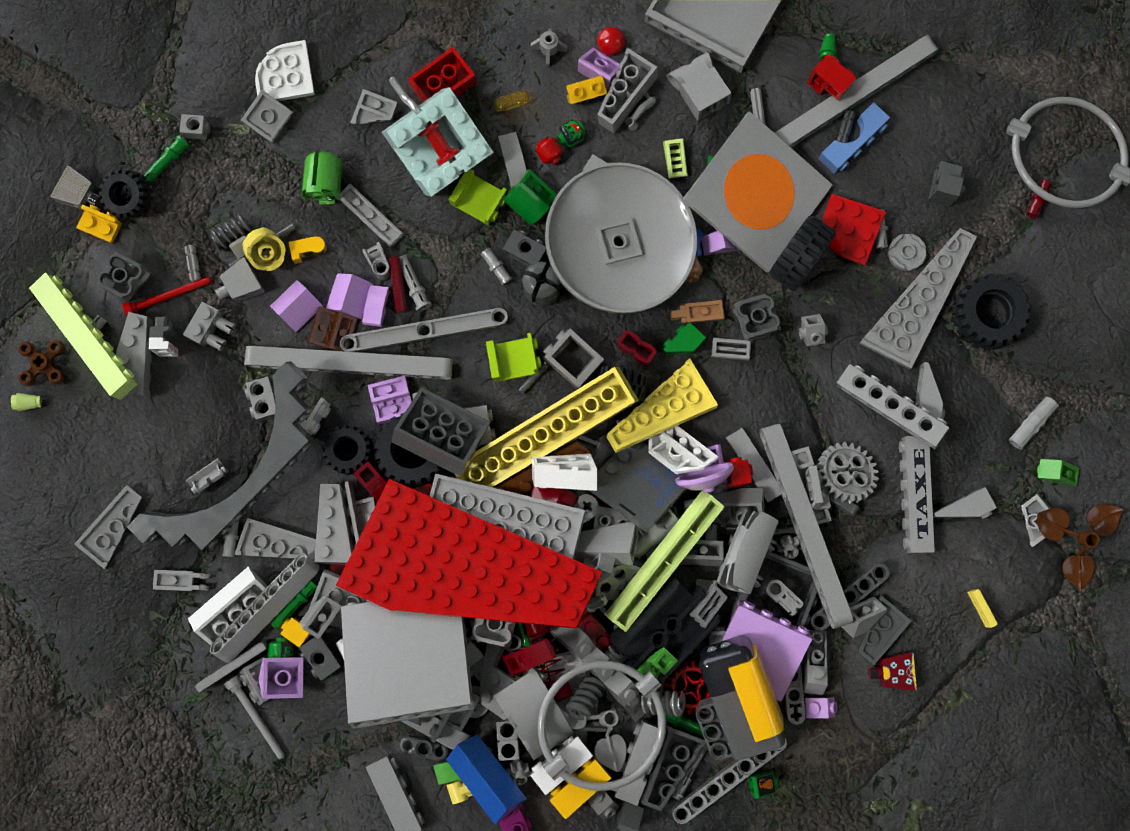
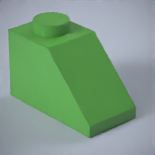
M1040 459L1037 474L1039 479L1046 482L1077 487L1080 468L1063 460Z

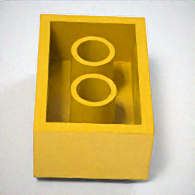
M595 756L580 766L581 768L577 772L574 771L572 773L573 776L589 782L604 783L611 779L610 773L598 762ZM565 781L562 785L559 784L551 790L550 802L567 819L597 791L583 789Z

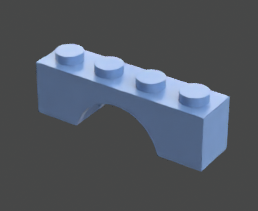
M872 103L857 120L860 128L859 138L850 143H841L834 140L821 153L819 160L834 174L838 170L842 172L849 165L847 161L851 157L855 159L862 152L861 148L864 145L869 146L874 141V135L877 132L881 134L888 127L886 123L890 117L875 103Z

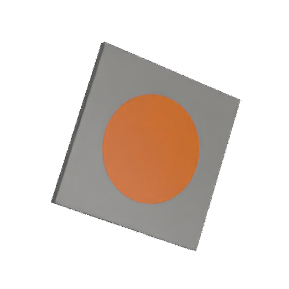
M749 111L682 201L767 273L771 270L797 230L818 206L832 184Z

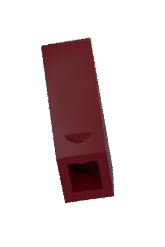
M367 461L353 474L378 502L387 481Z

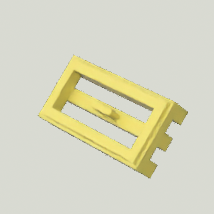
M973 589L967 592L985 627L992 628L996 626L997 621L981 591Z

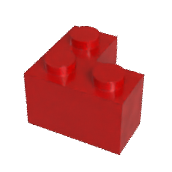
M827 54L813 69L807 84L818 94L821 95L826 90L836 100H839L853 85L856 77L850 69L844 68L836 57Z

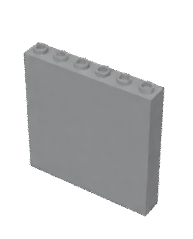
M653 0L645 13L644 22L702 53L708 52L710 57L741 73L782 0Z
M368 600L365 603L351 602L347 606H341L348 724L353 729L474 709L464 617L389 611Z

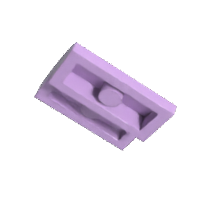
M405 375L368 385L378 425L390 422V419L394 416H401L400 414L405 413L412 402Z

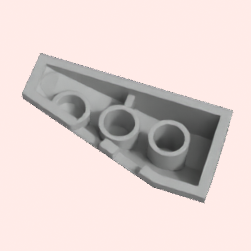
M742 488L712 495L725 506L713 521L714 523L721 524V527H738L745 509L750 514L754 511L759 514L761 511L765 513L763 488ZM695 499L684 501V511L689 508Z

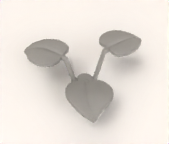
M636 679L631 680L634 684L638 682ZM606 690V698L613 702L611 710L603 711L600 715L591 714L587 718L599 719L600 724L608 728L605 735L606 739L598 740L595 745L594 754L596 759L602 765L615 772H619L626 757V743L618 734L610 737L609 735L613 729L612 727L618 722V715L614 706L620 711L625 710L610 692ZM571 697L557 703L571 729H580L586 725L585 716L584 720H578L567 712L566 705L570 702Z

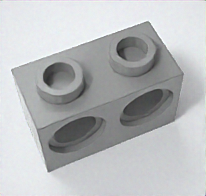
M264 377L247 382L245 394L252 404V407H250L252 418L259 422L274 418L276 402L272 379ZM263 386V393L256 395V389ZM267 404L269 409L266 413L262 414L260 409L263 405Z

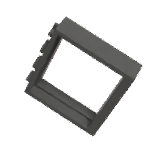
M766 552V559L812 577L809 567L772 552ZM813 578L795 623L796 627L808 625L811 615H809L810 609L816 605L818 597H816L817 589ZM738 592L728 618L729 621H731L738 607V601H746L748 594Z

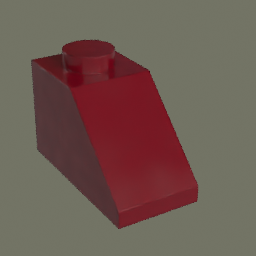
M533 486L530 497L575 507L578 495L567 489Z

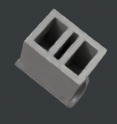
M708 52L698 56L690 64L681 66L667 74V79L674 88L680 91L681 96L697 121L730 103L732 93L712 66Z

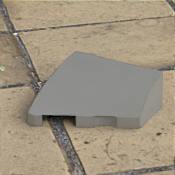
M1039 493L1021 506L1032 547L1045 538L1038 529L1037 514L1051 508Z

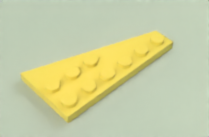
M689 358L680 369H677L667 381H664L629 416L618 423L607 434V439L615 453L716 409L718 404Z

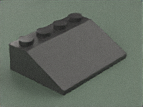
M421 387L394 428L391 442L462 477L490 421Z

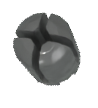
M536 262L528 266L525 270L526 275H523L522 278L524 295L528 302L538 307L555 303L560 295L561 282L552 266L550 265L548 270L547 262Z

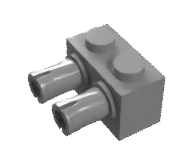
M201 302L183 335L203 347H206L208 344L222 351L224 347L219 345V343L225 346L227 341L214 335V331L216 328H219L231 335L233 330L228 327L235 329L236 324L223 318L224 314L219 310Z
M713 524L712 527L711 525L705 531V540L697 541L682 560L681 565H721L723 562V541H717V525Z

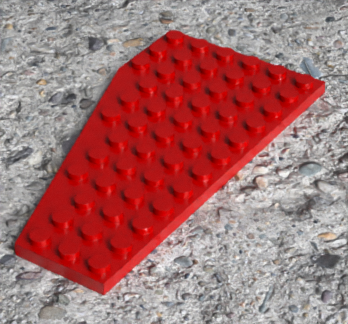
M389 479L336 586L389 611L577 629L603 573Z

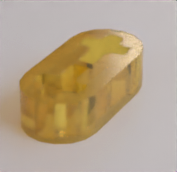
M521 90L497 98L494 101L497 112H503L527 104L530 98L526 90Z

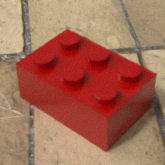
M454 47L448 49L408 78L410 88L422 103L440 90L448 87L458 97L477 83L475 74Z

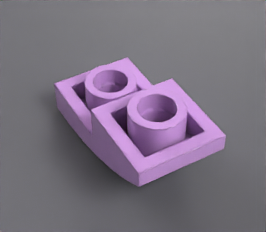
M370 285L363 313L362 323L364 325L381 327L386 314L385 305L390 293L389 287Z

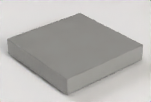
M261 90L241 121L273 143L294 112Z

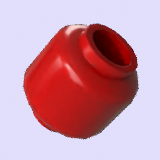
M547 136L536 144L535 152L544 164L550 162L553 165L561 159L560 155L563 149L554 137L549 138Z

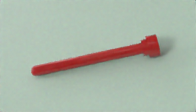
M205 277L138 303L126 302L122 304L126 317L128 312L138 313V310L206 286L212 282V279Z

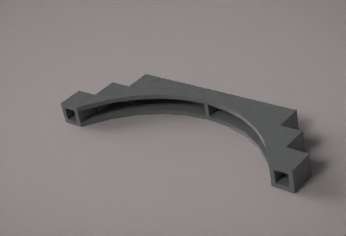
M292 361L285 362L272 376L276 402L274 427L263 458L245 484L224 501L195 513L166 514L150 511L140 513L127 528L142 543L154 542L161 535L172 547L178 544L183 545L190 538L201 550L208 547L210 549L219 542L217 538L221 534L225 535L232 528L230 525L234 521L238 522L245 515L244 511L247 507H253L258 502L257 497L261 493L263 495L267 493L272 487L270 484L274 480L278 481L285 474L284 470L288 466L292 467L298 461L297 456L301 452L304 454L311 448L312 445L310 443L314 438L298 423H302L309 416L307 412L311 408L295 393V391L299 392L306 385L304 382L308 377Z

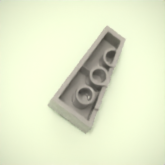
M629 48L626 49L625 56L618 67L615 78H613L610 90L606 94L597 114L601 126L613 134L617 131L658 78L657 66Z
M641 720V723L636 724L633 732L636 737L634 742L630 741L626 753L629 756L619 771L622 772L620 779L633 773L648 758L657 738L658 725L645 720ZM653 765L634 782L612 790L615 791L614 796L637 806L647 783L646 776L650 774Z

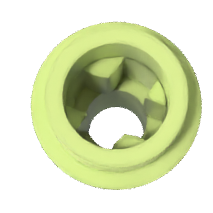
M16 393V395L11 396L12 410H17V412L42 406L41 396Z

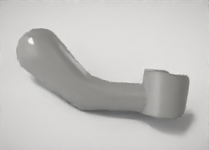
M648 92L644 95L647 100L636 109L632 116L625 119V123L629 125L628 128L631 131L637 129L638 123L636 120L640 115L656 103L655 97H650Z

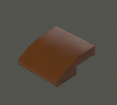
M319 306L307 343L332 351H343L340 346V340L345 335L353 334L357 318ZM351 339L345 340L344 347L346 349L349 348Z

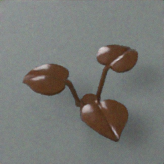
M1108 504L1093 506L1086 515L1087 521L1091 524L1089 526L1090 532L1083 531L1081 533L1066 529L1069 526L1070 519L1068 514L1060 508H1049L1037 514V526L1045 538L1059 541L1065 532L1077 536L1078 543L1084 547L1077 553V556H1068L1062 565L1063 575L1077 589H1084L1094 572L1092 557L1081 554L1089 551L1090 548L1097 547L1100 542L1099 536H1109L1116 530L1123 512L1121 508Z

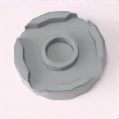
M901 234L893 239L889 245L888 257L897 269L912 271L923 264L926 258V246L921 238L914 234Z

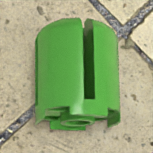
M314 152L306 157L301 194L304 200L308 201L309 198L319 200V204L324 205L335 204V200H340L343 167L341 159L330 152Z

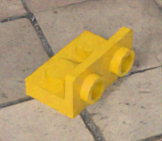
M602 76L566 86L568 92L567 99L570 104L607 94Z
M82 205L81 209L84 212L76 228L113 244L122 223L117 220L116 216L109 214V212L104 214L100 212L101 209L93 205H89V207Z

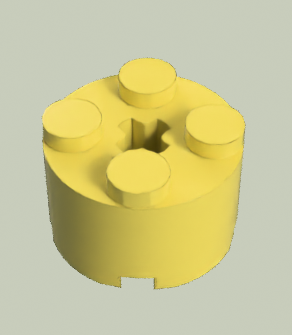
M265 227L253 230L243 241L244 254L256 269L272 271L283 263L286 252L285 245L272 230Z

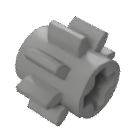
M784 535L780 538L779 544H776L780 556H785L787 559L795 558L799 554L798 550L802 549L797 536L793 538L791 535Z
M522 760L512 761L509 764L510 768L506 769L507 773L516 785L525 784L528 780L527 777L531 775L528 763L524 764Z

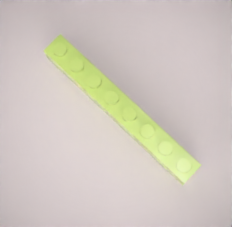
M45 272L29 289L108 394L119 400L123 399L138 385L133 379L135 377L134 374L123 366L124 361L118 355H115L113 347L103 340V334L97 328H94L92 319L82 312V306L74 301L72 293L62 286L63 281L58 276H52Z
M701 491L604 615L626 632L725 506L712 495Z

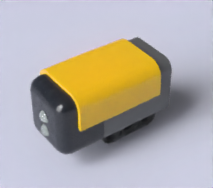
M741 635L703 648L700 653L699 667L710 697L699 701L696 708V718L712 758L723 760L733 757L735 760H743L782 747L785 744L783 715L757 645L752 644L747 636ZM706 708L710 710V713L703 714L700 710ZM709 727H715L717 731L709 732L707 729ZM716 745H721L722 747H724V749L716 750L714 747Z

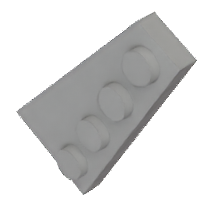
M126 485L74 545L103 569H106L143 497L132 487Z
M247 518L234 555L296 558L299 554L305 553L315 560L316 539Z

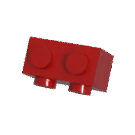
M737 457L726 461L734 466L732 473L727 478L726 489L744 487L752 483L751 475H753V468L748 463V459L742 460V457Z

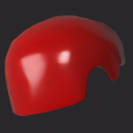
M615 27L603 29L597 38L598 48L602 53L610 56L620 53L626 44L623 32Z

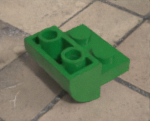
M529 169L519 182L511 188L503 201L531 225L548 211L550 203L557 194Z

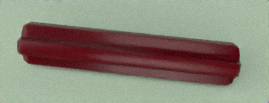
M390 257L389 265L395 309L397 313L406 312L407 306L400 257Z

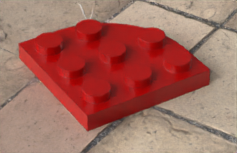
M831 194L823 216V223L836 232V236L829 245L830 248L840 257L866 266L886 211Z

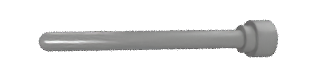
M239 676L233 677L224 684L227 690H231L232 693L236 694L277 758L283 759L285 753L242 690V681Z

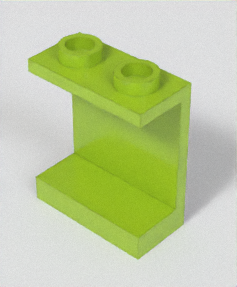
M469 169L467 172H464L449 197L450 205L489 226L491 221L495 222L499 215L497 211L500 206L506 204L503 199L507 195V189L504 187L502 190L475 176L474 171Z
M527 333L528 338L499 344H495L493 340L486 342L491 376L495 383L540 374L539 368L542 367L540 356H536L535 351L538 349V342L531 333Z

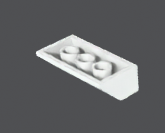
M247 567L188 618L194 632L208 644L212 645L268 586L253 570Z

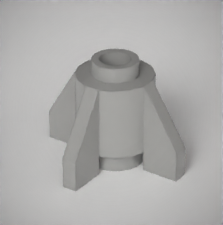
M551 28L541 34L540 38L531 42L530 46L531 49L541 50L546 55V66L550 67V56L557 53V51L567 52L568 46L558 39Z

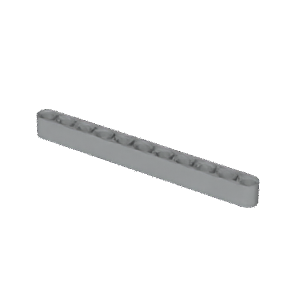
M925 35L855 80L853 85L839 100H836L833 96L829 97L776 131L775 134L789 147H793L844 114L846 110L852 109L931 58L939 51L938 47L929 35Z
M246 346L244 366L279 369L285 362L292 361L301 371L397 377L405 375V377L446 380L452 379L453 359L262 346Z
M779 423L760 429L762 443L830 626L836 629L853 623L852 613L783 429Z

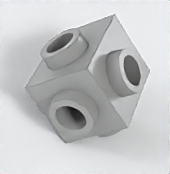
M821 315L801 317L799 336L800 339L804 340L806 346H816L825 343V335H828V329Z

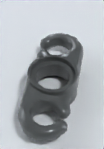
M407 736L400 741L399 746L403 753L407 751L404 746L405 743L410 741L412 742V748L408 750L409 754H415L420 758L435 761L444 760L448 756V748L444 745L441 746L443 754L441 756L436 755L435 751L440 747V744L432 743L427 739ZM421 743L429 745L430 750L427 754L419 752L418 747Z

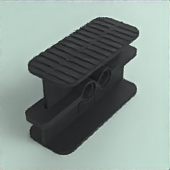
M670 576L626 632L617 627L611 633L610 641L627 657L623 664L637 669L651 655L664 647L678 661L666 675L661 673L658 676L657 680L662 684L720 622V616L716 613L707 627L703 628L699 622L695 621L694 617L689 615L698 602L706 595V591L698 585L689 593L678 580ZM708 610V611L706 612V614L704 615V617H703L702 619H704V618L706 617V615L709 613L710 610ZM673 619V623L667 626L668 621ZM659 634V638L653 641L654 636Z

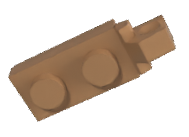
M722 300L687 303L680 306V310H674L670 313L671 320H681L682 323L686 324L689 322L699 323L725 319Z

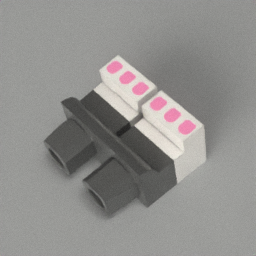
M155 317V326H150L149 350L159 357H178V349L173 345V340L179 334L174 331V323L169 321L168 317Z

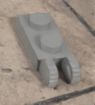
M154 570L153 589L178 591L209 590L207 585H194V578L207 579L210 578V574L195 573L193 571Z

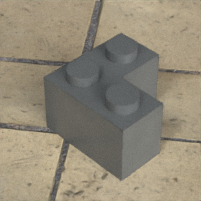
M940 161L935 168L927 201L947 207L956 202L958 197L963 195L965 188L962 185L964 180V174L961 173L963 167Z

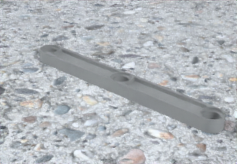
M495 308L349 334L341 338L340 346L344 352H360L500 327L507 322L508 315L504 309ZM497 312L504 314L505 318L502 322L494 320V315ZM421 326L429 327L430 332L428 335L423 336L419 333ZM352 339L354 347L346 349L344 347L345 340Z

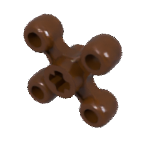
M52 340L49 342L48 349L44 353H38L34 344L30 342L20 343L18 352L22 356L28 357L31 365L28 370L22 371L18 375L20 384L28 387L32 386L36 382V377L41 373L47 374L49 381L55 385L64 383L66 379L64 372L53 367V359L65 352L64 343L59 340Z

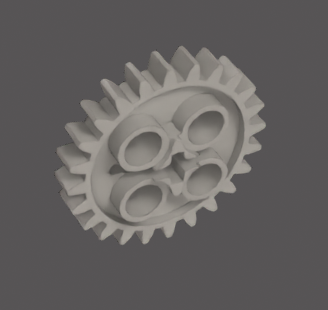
M846 442L841 446L839 443H836L825 450L818 459L817 468L820 469L818 472L821 473L822 482L825 483L822 489L828 488V495L834 493L835 500L841 497L842 503L848 499L849 504H851L854 500L856 503L862 499L865 500L874 492L873 489L877 487L875 482L879 480L875 475L879 471L873 469L877 465L870 462L873 457H866L867 450L861 452V446L855 449L853 443L847 446Z

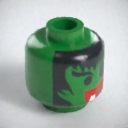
M570 120L559 127L557 138L561 145L565 144L567 147L572 148L584 140L586 132L580 121Z
M276 638V641L270 642L268 645V658H294V644L288 642L287 638Z

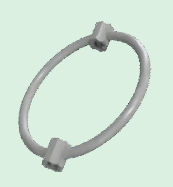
M1074 97L1049 98L1029 108L1020 120L1013 118L1006 130V134L1013 136L1012 155L1021 178L1033 192L1050 203L1067 208L1091 207L1110 198L1119 189L1121 184L1125 186L1130 184L1128 148L1125 138L1115 121L1105 111L1090 102ZM1058 104L1075 105L1091 111L1108 125L1118 142L1121 159L1120 164L1116 163L1109 174L1110 179L1114 180L1109 189L1095 198L1073 201L1056 197L1043 190L1034 182L1022 162L1020 140L1024 141L1031 130V125L1027 124V121L1039 110Z
M615 661L588 662L574 667L563 674L547 692L538 717L539 743L547 760L543 768L554 781L558 777H562L567 782L583 789L608 791L624 787L645 774L657 759L666 733L665 710L660 695L657 692V689L661 686L659 681L650 671L643 675L636 669ZM594 669H613L635 678L638 681L634 684L646 699L649 696L653 699L658 716L657 738L645 762L628 776L604 783L585 781L567 772L566 770L570 766L559 753L553 756L546 737L547 713L556 693L573 677Z

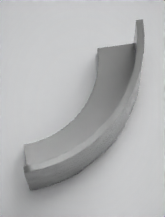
M535 670L494 695L511 724L515 722L517 725L514 730L533 760L543 755L538 738V717L542 702L548 692V689ZM554 699L550 704L546 718V737L550 749L573 735L571 727Z

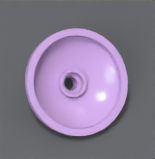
M732 463L712 464L704 470L684 473L678 476L675 481L680 487L689 490H703L704 493L715 490V486L723 483L729 477L734 466Z

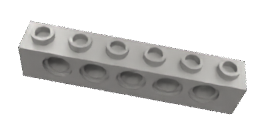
M848 365L836 383L838 388L931 448L936 449L949 431L946 421L939 417L935 419L930 415L931 412L924 407H916L913 405L914 401L906 396L902 398L897 395V391L891 386L885 387L880 384L881 381L873 375L869 377L864 374L865 371L861 367ZM862 380L866 385L863 388H857L855 383ZM874 391H880L882 396L875 399L871 394ZM896 401L899 406L896 409H890L888 403ZM909 411L913 412L915 418L907 420L904 414ZM929 422L932 428L925 431L921 428V424Z

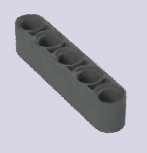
M874 564L843 588L844 595L846 592H850L853 595L852 601L847 602L849 607L856 605L889 577L890 573L886 565ZM877 567L883 572L881 578L875 576V569ZM863 579L868 583L866 590H862L859 585ZM823 605L811 614L809 626L814 630H824L830 626ZM817 616L823 619V624L820 627H817L814 623V619Z

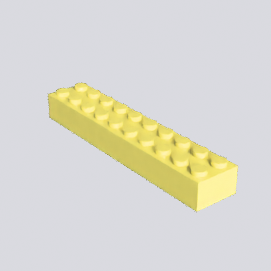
M614 367L476 451L462 477L456 474L455 476L460 480L495 488L505 480L532 465V457L548 456L639 400L621 369Z

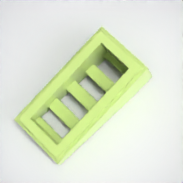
M683 139L664 141L663 146L669 179L688 176ZM678 146L679 149L670 150V147ZM679 153L680 157L671 158L670 154ZM681 160V164H671V161ZM682 168V171L672 172V169Z

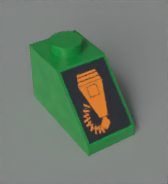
M771 770L752 773L748 776L750 794L757 799L776 793L775 787H778L777 775H773Z

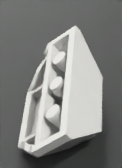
M679 426L649 438V454L675 474L704 470L718 459L716 454Z

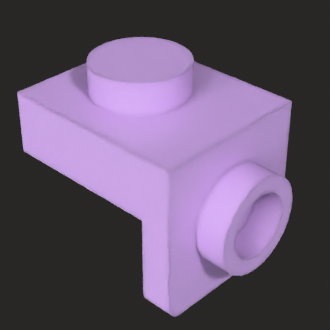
M834 697L805 698L806 718L835 717L837 703Z

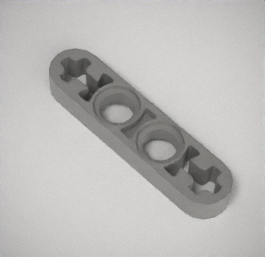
M801 663L796 671L797 679L791 681L784 695L786 717L789 722L796 725L801 724L805 719ZM791 690L799 692V698L796 701L789 699V692ZM800 703V707L796 706V711L801 714V717H797V721H795L791 717V714L794 713V707L789 708V704L796 705Z

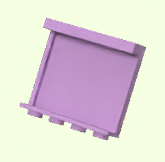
M738 601V607L721 641L744 635L751 640L752 644H756L777 700L782 701L812 641V636L805 627L793 626L789 620L782 617L778 619L773 616V613L765 609L761 611L755 608V605L751 602Z

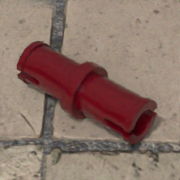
M1041 180L1039 186L1049 192L1052 183L1047 180ZM1035 193L1032 195L1031 205L1026 212V215L1034 219L1038 218L1043 204L1047 202V200Z

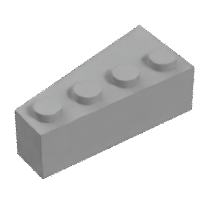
M128 312L116 355L124 361L123 366L134 374L135 377L133 379L138 384L129 393L150 398L149 385L151 382L150 364L152 363L151 350H149L150 326H153L154 321L147 316Z
M320 484L314 561L319 564L346 565L354 550L355 541L350 531L352 522H350L347 514L348 500L345 499L343 488L345 487L340 484Z

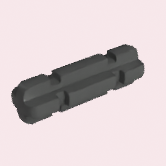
M846 110L837 137L838 142L847 143L855 117L854 111Z

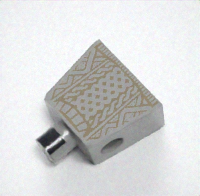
M68 165L50 196L58 203L81 209L82 205L88 206L89 203L98 206L101 200V196L95 194L97 187Z

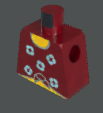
M904 652L880 658L878 660L879 667H870L868 669L869 679H880L881 687L917 691L913 652Z

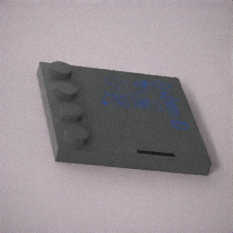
M639 442L615 453L597 471V491H589L647 533L687 489L680 487L675 481L678 476L684 473L675 474L649 454V446L647 444Z

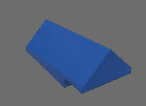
M478 734L457 744L447 757V762L495 825L527 799Z

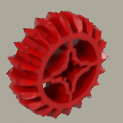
M691 660V666H688L687 661H683L684 668L679 665L677 667L678 671L674 670L672 672L674 676H668L667 679L671 680V683H665V687H671V690L667 691L673 694L676 691V681L681 675L684 686L678 691V697H680L682 691L685 695L691 694L695 698L696 703L685 704L687 713L691 714L692 708H694L696 713L699 701L709 698L710 695L707 690L703 698L700 697L699 688L705 683L703 677L691 680L686 673L687 671L701 673L699 663L695 667L694 660ZM687 680L692 684L696 683V687H694L695 693L690 690L686 691V687H688Z

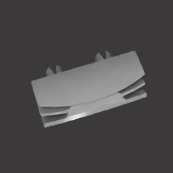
M747 509L744 510L717 579L719 585L725 589L745 594H751L753 587L758 588L761 586L756 579L763 580L758 573L766 552L775 550L771 544H777L772 539L778 524L777 519L762 511L760 514L756 511L750 514Z

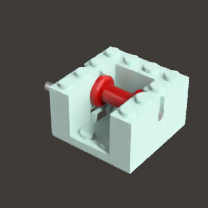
M395 76L389 79L397 94L412 111L382 131V134L425 195L432 197L457 179L460 174L467 172L493 153L450 87L440 90L418 106L407 95Z

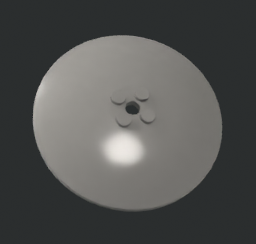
M621 162L606 163L582 171L560 190L549 210L546 221V250L556 276L576 298L602 311L622 314L636 313L661 304L670 298L684 283L692 269L696 256L697 232L695 221L689 206L682 201L684 197L666 178L640 165ZM614 238H621L623 240V245L616 246L614 244Z

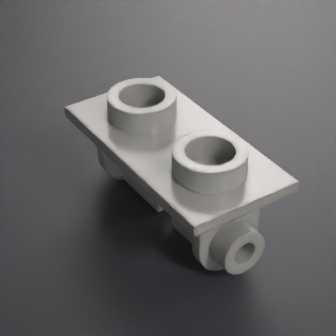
M217 458L188 478L186 482L192 487L191 490L194 494H200L210 484L221 477H225L229 470Z

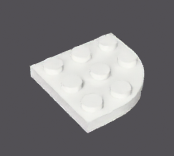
M305 40L281 44L266 53V57L259 63L256 70L257 96L261 90L277 101L315 95Z

